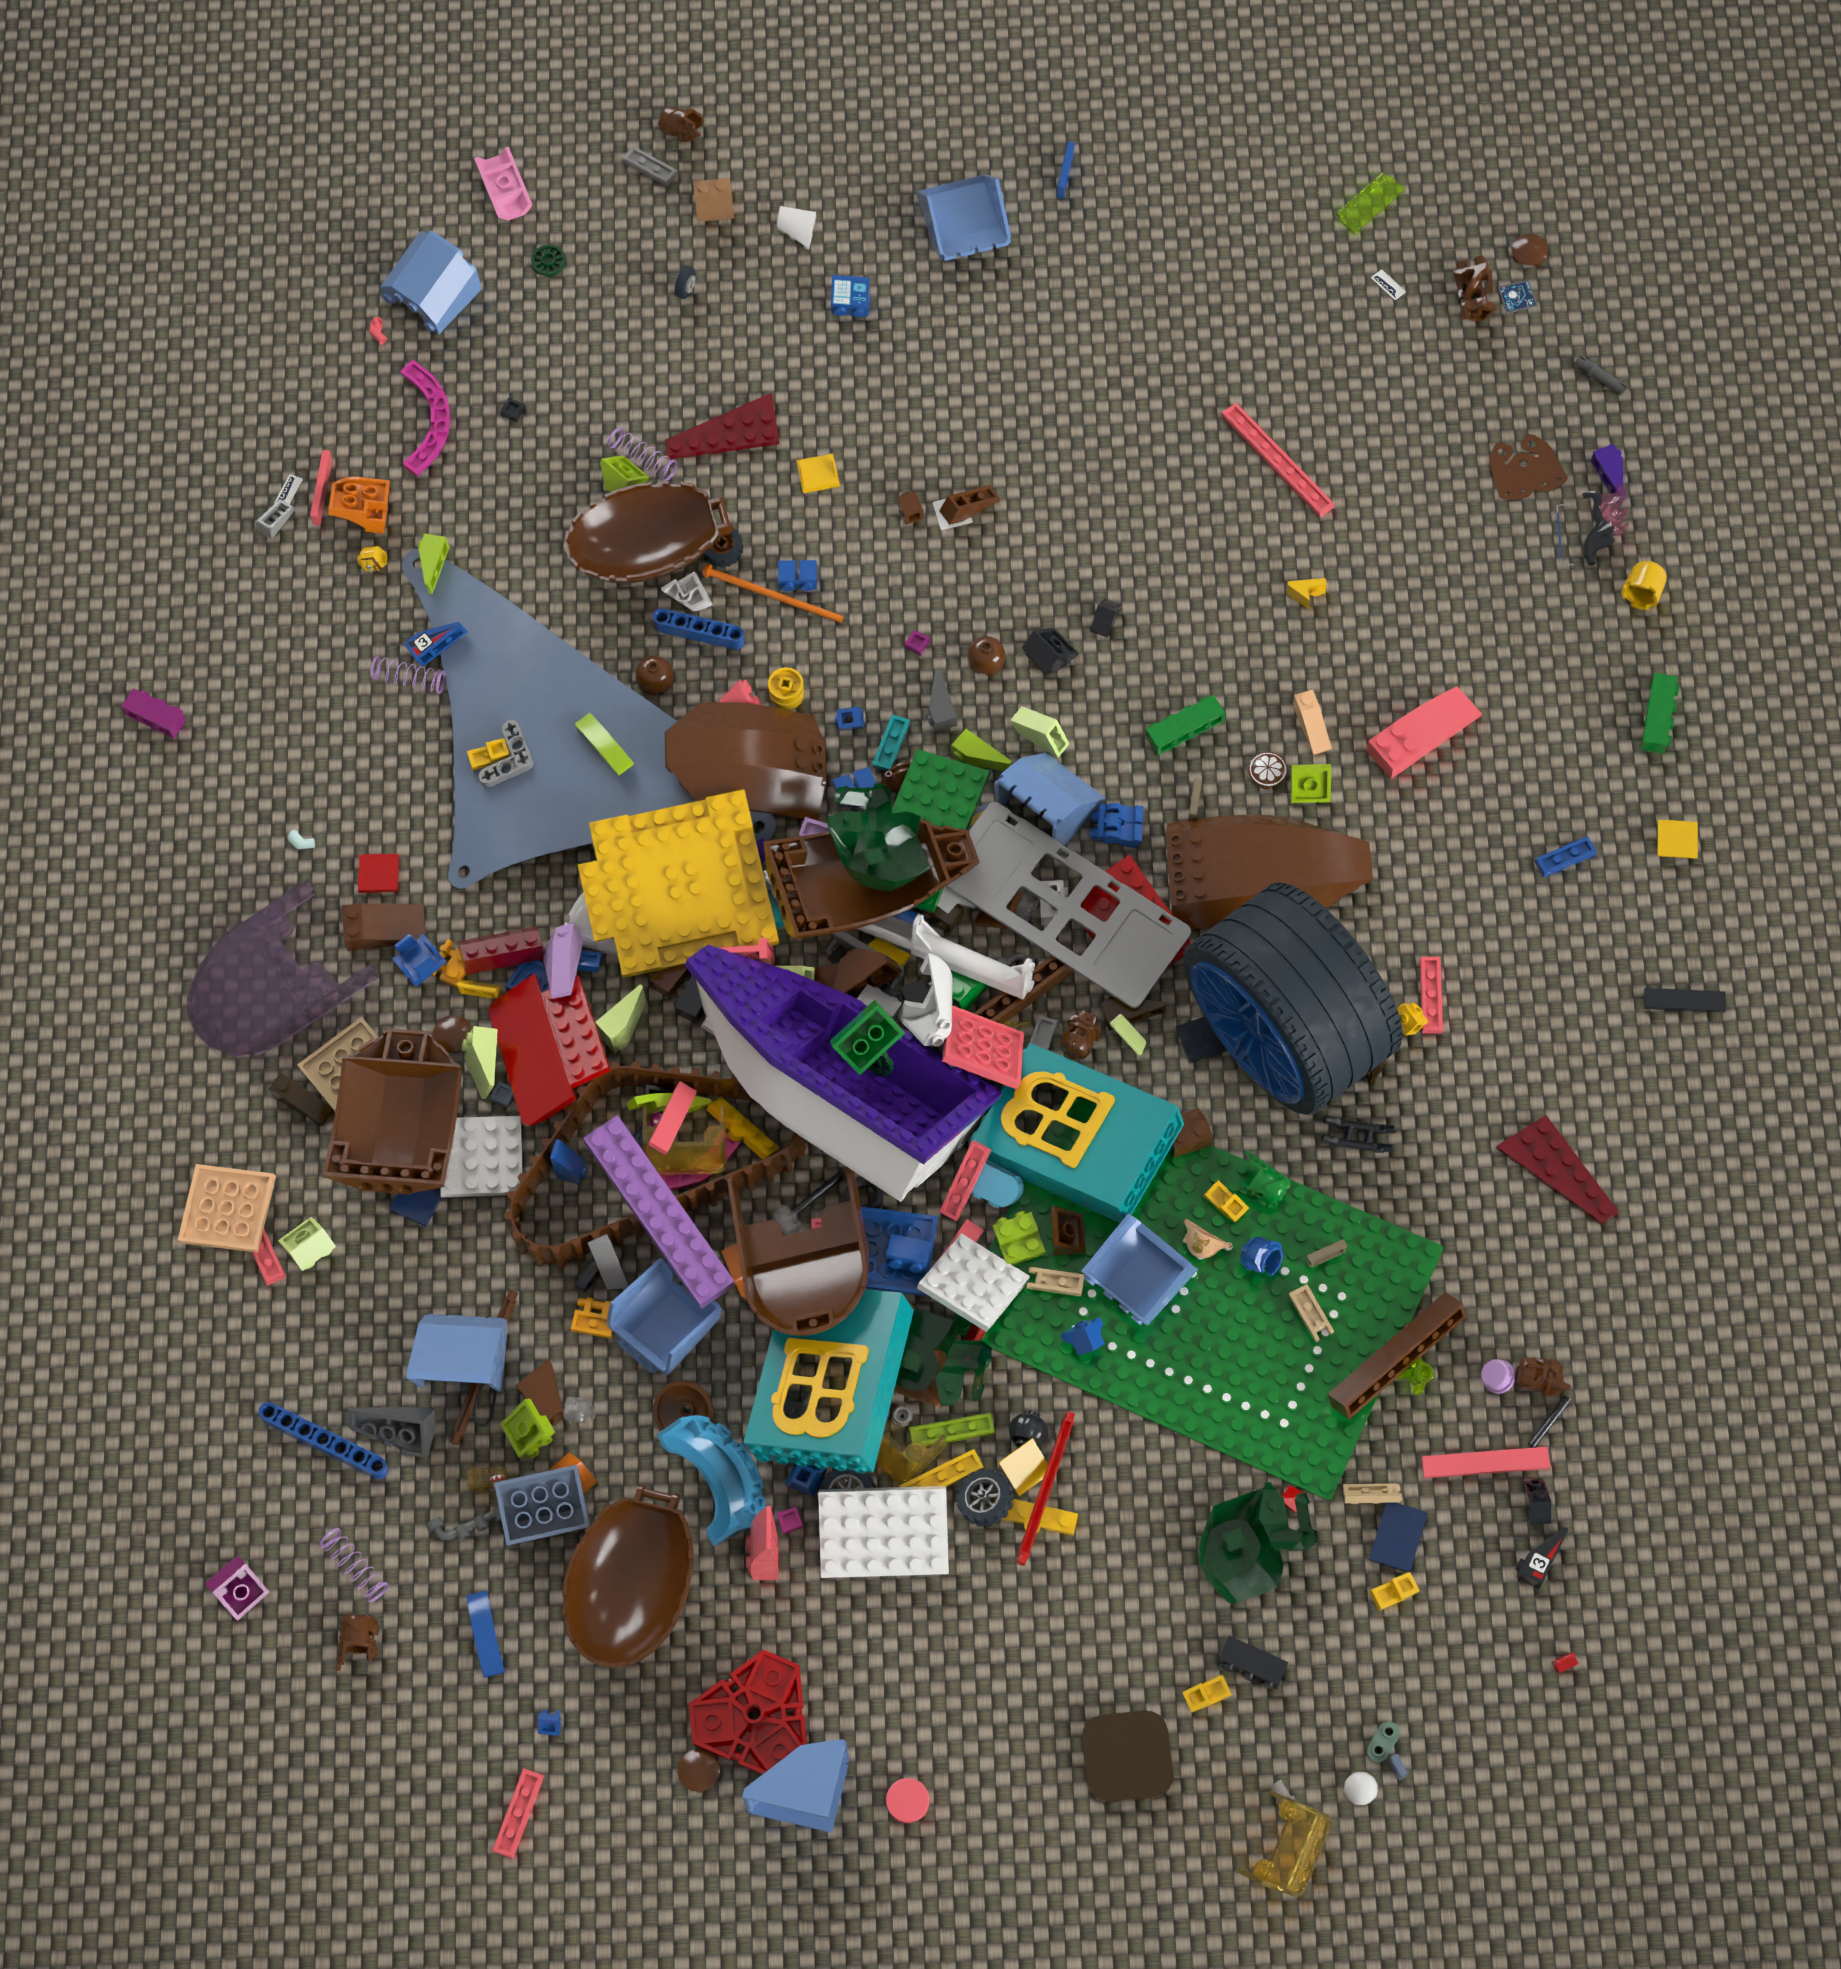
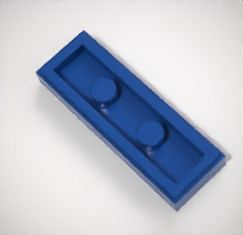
M1074 142L1067 143L1057 186L1058 198L1065 197L1075 154Z
M1586 836L1535 858L1534 862L1544 878L1595 856L1597 851L1589 837Z

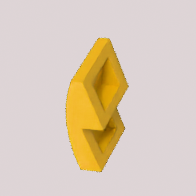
M505 738L486 742L485 747L467 751L472 771L488 767L510 756Z
M1219 1180L1203 1195L1214 1207L1234 1223L1249 1209L1236 1194H1232Z
M1409 1572L1392 1579L1384 1585L1371 1589L1369 1593L1378 1611L1413 1596L1420 1590Z
M1220 1675L1204 1684L1200 1683L1182 1692L1191 1712L1232 1696L1224 1675Z

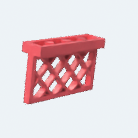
M759 938V945L719 947L731 953L775 966L774 947L767 938Z

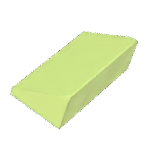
M1119 1014L1110 1022V1025L1134 1052L1141 1055L1145 1048L1146 1040L1122 1014Z

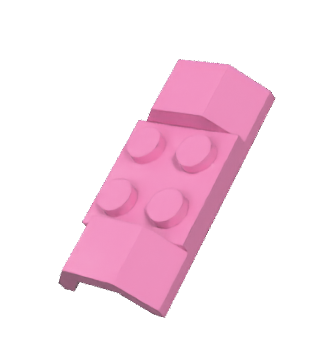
M505 147L500 155L487 160L479 157L474 158L498 218L511 220L525 215L532 207V202L509 147Z

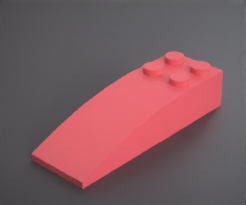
M1457 686L1414 709L1368 741L1366 751L1389 778L1392 779L1482 716V713Z
M766 1506L754 1517L751 1522L750 1535L746 1537L748 1553H750V1556H746V1568L748 1569V1574L752 1575L753 1580H778V1535L771 1506Z

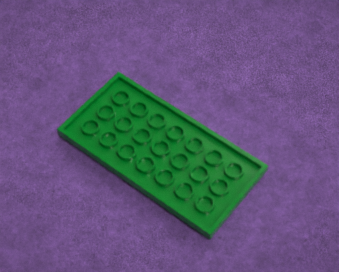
M917 749L893 805L892 813L910 812L921 816V820L930 821L931 825L940 827L947 825L954 829L968 830L989 779L990 771ZM944 888L916 905L915 908L934 913Z

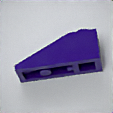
M1613 443L1594 451L1591 463L1617 506H1620L1624 497L1623 455Z

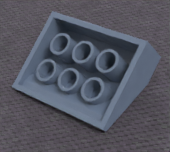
M577 1465L494 1483L507 1546L586 1529L587 1526H591Z

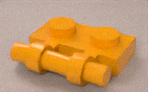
M447 939L445 944H442L439 948V953L444 959L446 956L451 959L447 966L443 965L437 971L442 972L439 977L441 981L458 988L457 983L464 979L465 972L458 947L455 951L452 950L451 947L454 942Z
M587 1297V1299L578 1298L577 1306L584 1307V1310H575L571 1331L612 1339L613 1331L606 1324L611 1301L605 1300V1302H600L590 1297ZM592 1308L602 1310V1314L592 1313L591 1310Z

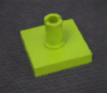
M1331 764L1291 765V803L1331 802Z

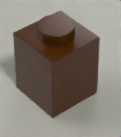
M915 491L905 492L897 497L898 508L906 525L923 519V508Z

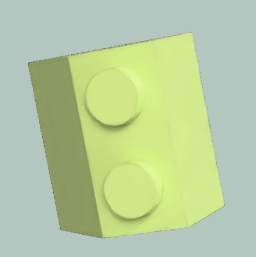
M312 1217L278 1240L302 1271L314 1266L317 1260L329 1255L332 1249L336 1247L325 1230Z

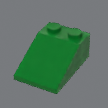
M950 970L953 979L952 1006L967 1011L989 985Z

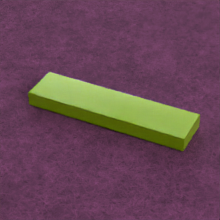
M991 1413L909 1427L912 1449L995 1434Z

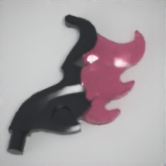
M1617 484L1619 489L1614 494L1601 495L1596 491L1584 492L1582 494L1584 499L1592 498L1594 501L1592 519L1596 522V525L1587 535L1584 542V557L1587 558L1589 566L1596 564L1594 558L1596 551L1612 545L1615 542L1613 536L1622 535L1628 529V523L1621 526L1622 521L1629 512L1628 507L1624 511L1621 510L1622 503L1627 496L1626 489L1621 484Z

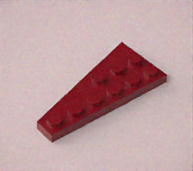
M772 393L666 439L667 456L670 459L779 445Z
M1547 1115L1496 1146L1499 1152L1505 1153L1511 1158L1510 1160L1523 1166L1528 1170V1173L1553 1191L1559 1192L1567 1201L1581 1208L1582 1212L1600 1225L1618 1214L1619 1211Z

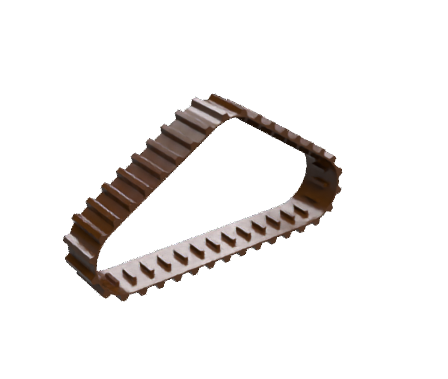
M615 1061L611 1062L610 1072L591 1080L587 1087H579L577 1089L579 1098L576 1103L565 1107L567 1116L563 1122L556 1121L553 1124L555 1129L554 1135L551 1139L544 1138L542 1140L543 1151L539 1156H532L529 1159L532 1167L527 1174L520 1173L517 1178L520 1183L516 1191H509L507 1194L510 1210L504 1213V1217L520 1255L528 1253L538 1267L548 1263L557 1264L559 1269H564L566 1262L575 1259L580 1263L585 1262L586 1254L591 1253L588 1242L606 1234L611 1244L615 1243L618 1247L623 1246L624 1238L634 1235L637 1239L642 1238V1231L645 1229L634 1214L555 1246L535 1244L528 1240L525 1233L521 1234L518 1231V1228H521L519 1219L521 1212L552 1167L550 1157L556 1139L561 1140L567 1145L589 1111L593 1108L595 1102L603 1094L618 1087H644L645 1084L674 1091L676 1085L681 1081L696 1090V1094L755 1101L749 1096L733 1074L732 1078L728 1079L721 1078L718 1071H714L711 1076L700 1075L699 1069H693L691 1074L680 1073L678 1066H674L671 1071L660 1070L659 1064H653L651 1069L640 1068V1064L637 1061H634L631 1066H619ZM796 1133L795 1136H792L791 1143L775 1155L675 1197L685 1212L690 1211L693 1215L699 1213L700 1206L709 1203L712 1207L718 1205L719 1198L726 1195L730 1197L727 1179H732L738 1190L746 1187L749 1191L755 1190V1183L764 1179L768 1183L774 1182V1175L782 1171L792 1172V1163L798 1156H805V1140Z

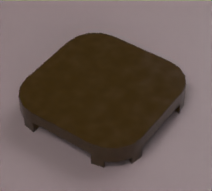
M1145 1710L1106 1714L1093 1717L1086 1723L1082 1731V1747L1087 1787L1089 1793L1096 1800L1110 1805L1116 1802L1152 1798L1155 1800L1161 1798L1169 1791L1173 1783L1172 1757L1166 1722L1159 1714Z

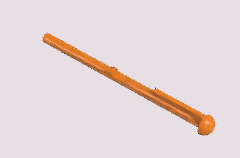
M707 564L702 569V574L705 578L712 576L839 623L843 621L844 616L718 571L712 568V564Z

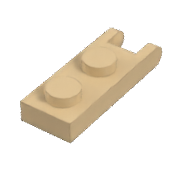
M1029 1267V1273L1036 1274L1035 1283H1027V1289L1074 1296L1082 1295L1084 1274Z
M1307 1284L1289 1293L1290 1300L1315 1342L1320 1341L1317 1332L1325 1328L1330 1335L1334 1333L1332 1326Z
M1397 1483L1343 1484L1345 1503L1379 1504L1402 1501V1495L1398 1493L1400 1485Z

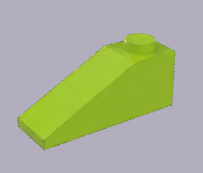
M424 533L422 540L418 543V551L425 586L428 593L432 595L450 547L446 537Z
M967 729L951 745L952 756L957 761H963L965 764L998 771H1005L1012 765L1011 760Z

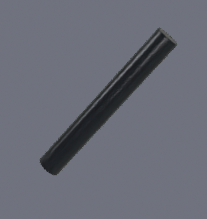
M838 1172L792 1208L791 1212L793 1215L797 1216L843 1179Z
M1564 1396L1529 1441L1528 1445L1531 1448H1536L1571 1402L1569 1397Z

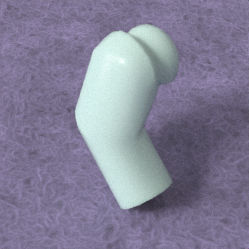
M296 830L289 832L288 841L296 849L315 848L314 838L303 839Z

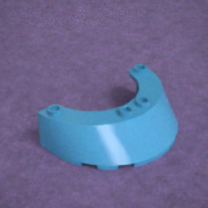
M705 1416L682 1417L659 1432L657 1436L663 1449L689 1460L707 1481L715 1502V1517L707 1527V1537L713 1546H716L751 1528V1522L766 1505V1499L762 1497L761 1492L764 1485L751 1455L741 1442L738 1444L730 1436L731 1432L720 1423L715 1425Z

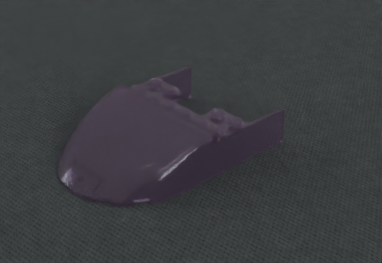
M309 879L244 922L241 920L237 922L217 941L198 967L188 990L187 1013L196 1034L211 1048L233 1056L257 1055L267 1052L379 978L373 964H369L343 983L338 984L321 963H312L302 970L281 941L289 937L294 929L292 922L286 914L316 894Z

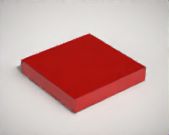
M359 854L358 892H398L399 854Z

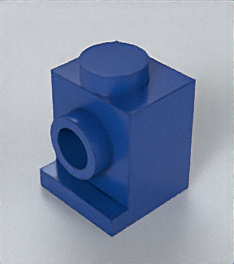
M861 707L837 710L834 720L836 727L839 726L841 731L865 728L863 709ZM850 716L853 717V721L851 723H847V718Z

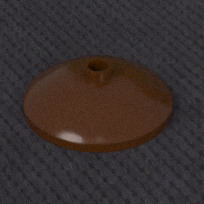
M685 1380L672 1382L663 1387L655 1398L653 1416L660 1431L679 1418L687 1416H705L713 1423L714 1407L708 1393L694 1382ZM686 1406H689V1407H690V1409H691L690 1412H687V1411H686V1409H685Z

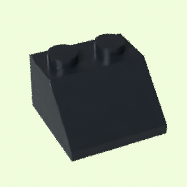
M1054 627L1033 631L1022 646L1026 656L1034 660L1039 669L1046 674L1058 672L1079 654Z

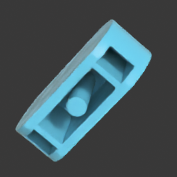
M987 1159L971 1195L978 1199L984 1198L988 1200V1204L993 1207H1005L1016 1203L1021 1198L1024 1185L1019 1175Z

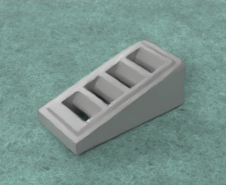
M279 499L256 521L257 531L272 539L295 511V507Z

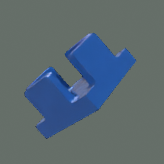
M423 933L417 940L411 934H408L395 944V948L400 954L392 959L415 987L446 963V960Z

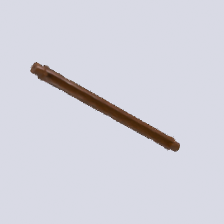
M509 1290L497 1318L507 1319V1324L518 1295L513 1290ZM471 1383L451 1433L450 1443L458 1445L460 1439L464 1436L473 1413L480 1383Z

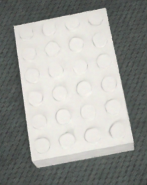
M946 1486L819 1490L821 1578L949 1574Z

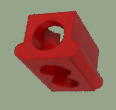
M1573 1652L1551 1661L1557 1673H1561L1579 1664Z

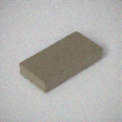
M1202 779L1194 780L1188 820L1197 819Z
M1342 1239L1307 1255L1305 1262L1308 1268H1312L1345 1253L1347 1244Z

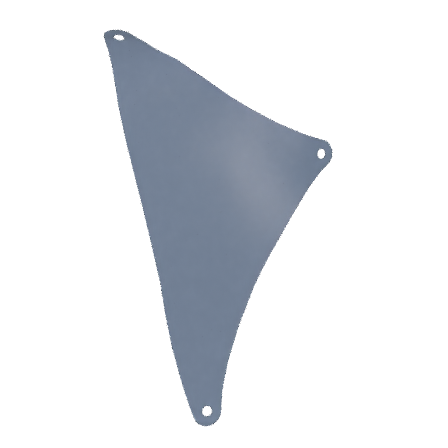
M418 548L406 554L402 561V570L416 589L432 628L460 622L468 632L440 653L443 669L446 672L445 679L450 698L453 723L455 832L452 858L448 871V881L452 886L459 889L467 888L487 875L512 864L537 856L591 844L593 840L589 822L627 814L631 816L697 802L691 794L688 795L680 786V781L674 773H670L665 768V731L677 722L674 718L610 675L505 597L445 559L433 594H429L425 586L422 568L415 569L413 567V562L420 558ZM588 713L595 717L633 761L634 765L618 776L574 725ZM514 720L523 732L534 760L533 767L493 787H485L479 780V773L482 769L472 771L467 751L485 747L486 742L505 738L502 726L506 721ZM509 728V732L512 734V736H516L513 731L514 728ZM516 742L513 749H520L523 743ZM522 754L520 755L522 764H525L526 759ZM504 766L502 773H508L511 770V766ZM750 811L752 825L756 821H762L765 825L762 832H754L756 842L761 838L764 841H768L776 828L774 816L769 813ZM462 866H468L470 869L469 875L465 878H461L458 875V870Z

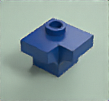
M1100 1317L1078 1322L1074 1325L1075 1327L1061 1334L1063 1342L1072 1344L1078 1355L1095 1351L1105 1344L1101 1336L1103 1322Z
M793 1465L785 1485L814 1497L828 1469H820L814 1465H807L806 1467Z

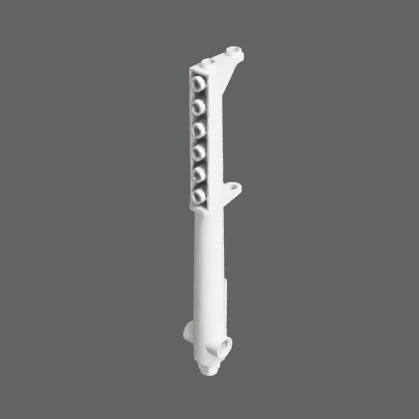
M765 870L763 874L766 888L772 891L771 893L775 898L767 870ZM921 914L916 916L913 925L898 918L890 917L874 924L856 928L909 949L914 956L925 959L928 953L936 955L947 963L950 970L1021 999H1024L1027 992H1030L1034 985L1032 972L1035 963L1032 962V959L1027 958L1022 965L1007 966L942 938L924 921V916Z

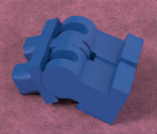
M1119 803L1099 805V810L1092 812L1091 815L1092 822L1098 824V828L1090 830V837L1094 841H1103L1107 845L1119 843L1121 846L1137 848L1142 841L1143 825L1141 824L1143 823L1144 806L1136 805L1131 807Z

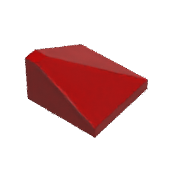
M1289 1485L1282 1497H1284L1285 1507L1297 1514L1295 1505L1296 1494L1303 1492Z

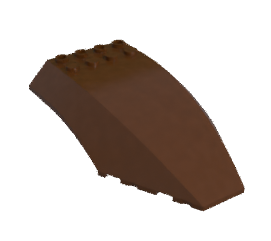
M1229 815L1167 823L1166 844L1173 917L1187 924L1191 931L1212 928L1274 882L1293 885L1309 894L1325 908H1328L1341 900V897L1349 892H1354L1361 885L1373 880L1370 843L1368 841L1290 817Z
M920 819L917 837L929 866L932 868L912 882L892 892L872 889L857 883L844 868L830 831L764 841L767 874L787 934L796 939L852 930L883 921L915 907L979 864L980 861L969 831L960 828L954 829L947 825H944V827L931 825L930 821Z

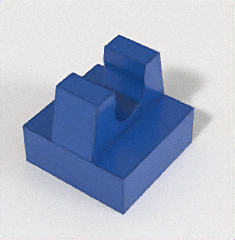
M543 1709L542 1713L538 1715V1734L560 1736V1711L556 1710L555 1714H548L547 1710Z

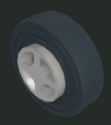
M683 266L676 277L674 294L680 299H686L694 287L695 269L693 267Z

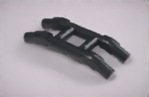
M1328 1115L1324 1116L1323 1123L1337 1128H1345L1344 1139L1323 1134L1321 1142L1335 1147H1346L1375 1153L1394 1152V1144L1372 1143L1373 1132L1376 1134L1396 1133V1125L1369 1124L1334 1118ZM1353 1129L1365 1131L1364 1142L1352 1140Z

